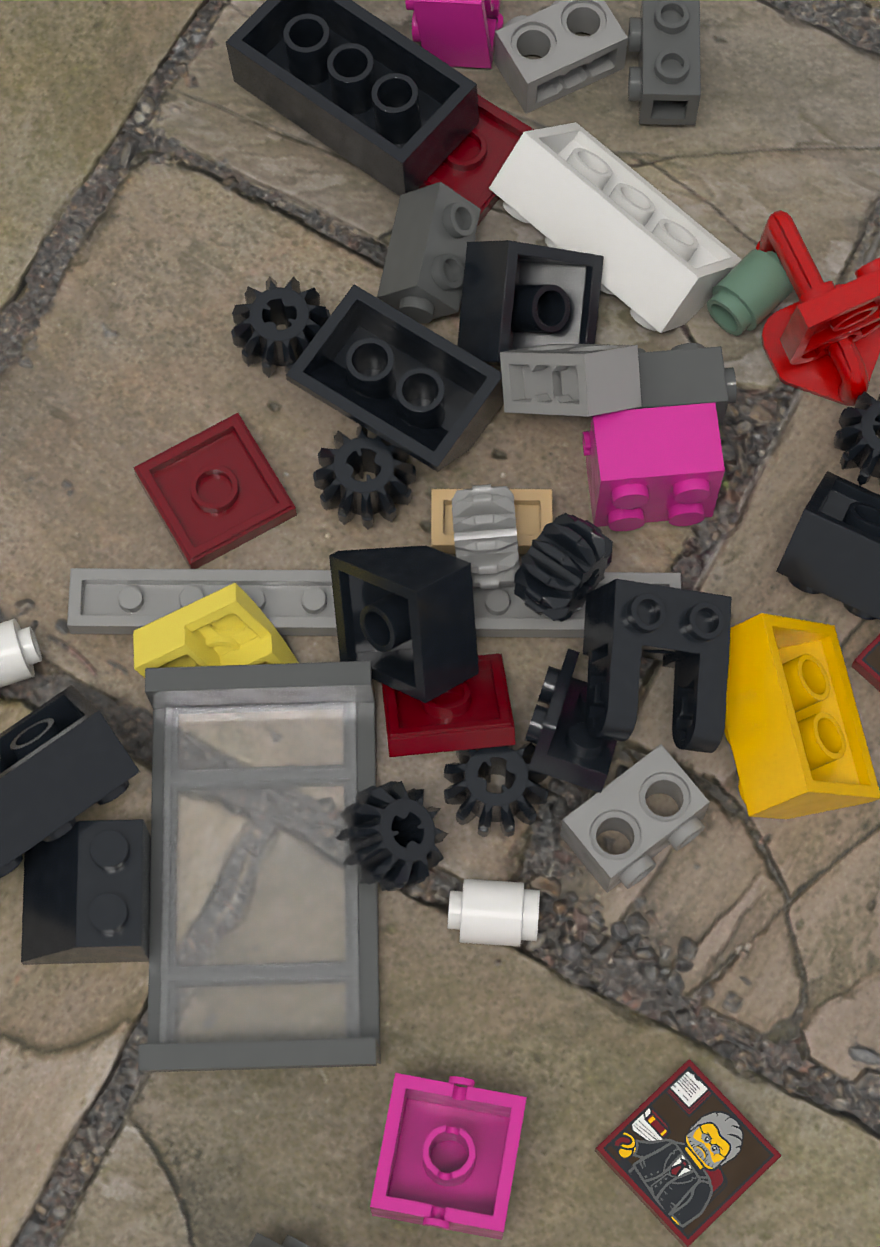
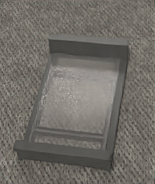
M371 661L145 668V693L153 708L148 1043L139 1044L138 1071L144 1073L377 1066V1063L381 1064L378 882L371 885L360 883L361 866L359 864L354 866L343 864L348 854L351 853L350 846L335 839L341 830L349 828L340 814L347 806L356 803L355 797L358 796L360 791L371 786L377 787L376 698L372 681Z

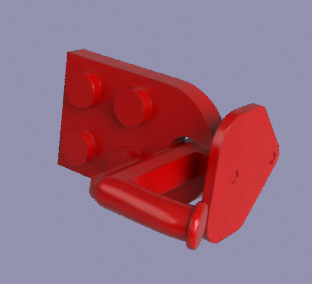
M782 210L776 211L769 216L756 249L764 252L773 251L777 254L799 301L776 311L767 319L761 335L764 351L777 377L784 384L845 406H855L857 397L862 395L864 391H868L869 381L880 353V258L859 268L855 272L857 279L846 284L834 285L833 281L824 282L792 217Z

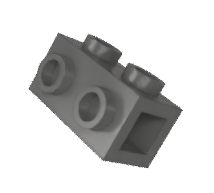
M642 0L640 17H630L628 52H638L639 67L629 68L628 101L639 102V124L695 125L701 97L700 0Z
M442 182L400 195L377 298L420 324L429 323L432 319L459 312L462 300L467 242H475L476 240L475 234L481 209Z
M685 343L675 346L671 350L646 352L638 348L642 407L632 409L715 402L718 425H723L728 404L736 403L737 385L734 368H724L721 346L704 347L699 343Z

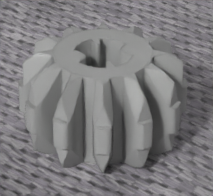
M491 484L473 485L470 489L457 490L452 498L455 553L457 558L471 563L473 587H481V590L497 589L502 585L515 584V572L520 566L513 493L507 486L491 487Z

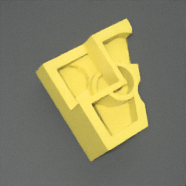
M236 583L228 585L133 631L134 669L144 678L145 668L299 663L274 625Z

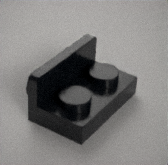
M568 648L561 670L551 666L548 668L538 702L547 704L549 707L546 708L536 704L525 737V741L536 744L529 769L601 793L608 776L617 741L592 738L588 734L586 728L587 682L572 677L580 652Z

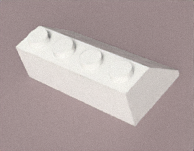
M576 122L523 132L489 187L490 190L504 201L503 207L511 216L522 222L531 223L546 236L545 243L548 247L604 256L600 290L607 294H615L631 308L630 314L634 320L652 331L663 333L685 325L712 297L713 287L742 260Z

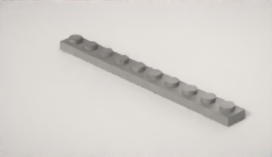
M70 569L67 627L70 634H133V631L228 585L236 583L262 610L280 635L337 636L331 570ZM604 572L605 578L595 588L597 589L614 579H622L681 589V573ZM515 584L502 585L497 589L481 590V587H473L477 637L584 638L585 603L581 610L573 613L571 618L560 622L558 620L553 621L543 614L540 616L524 605L525 602L514 594Z

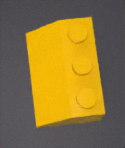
M760 613L731 627L724 733L732 748L739 776L738 788L741 798L746 804L749 817L791 819L870 803L880 799V790L835 625Z

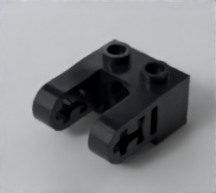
M614 579L587 593L583 655L589 656L586 697V728L588 734L592 738L621 742L627 741L633 733L638 715L641 657L663 660V667L675 668L672 736L675 746L681 750L713 753L720 745L725 729L732 597L622 579Z

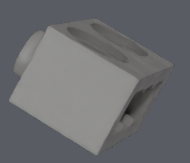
M556 0L551 6L530 16L520 15L512 18L501 29L495 31L494 63L527 114L624 69L628 37L605 0ZM584 32L590 34V36L583 37L574 33ZM527 55H537V56H540V57H542V58H540V59H528V58H525L524 56H527Z
M547 344L500 352L504 413L590 417L642 407L638 345Z
M660 744L605 786L601 793H596L562 820L560 836L607 893L621 882L629 889L645 878L656 867V863L652 858L670 844L678 851L704 830L705 826L701 820L705 816L710 801L663 745ZM657 793L667 794L676 801L679 811L667 817L656 815L648 808L646 799ZM605 831H618L627 837L631 848L619 855L609 854L600 848L596 838Z

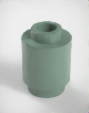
M754 249L713 287L712 297L707 301V309L711 317L722 329L732 335L739 336L745 330H754L792 293L793 286L775 252H764Z

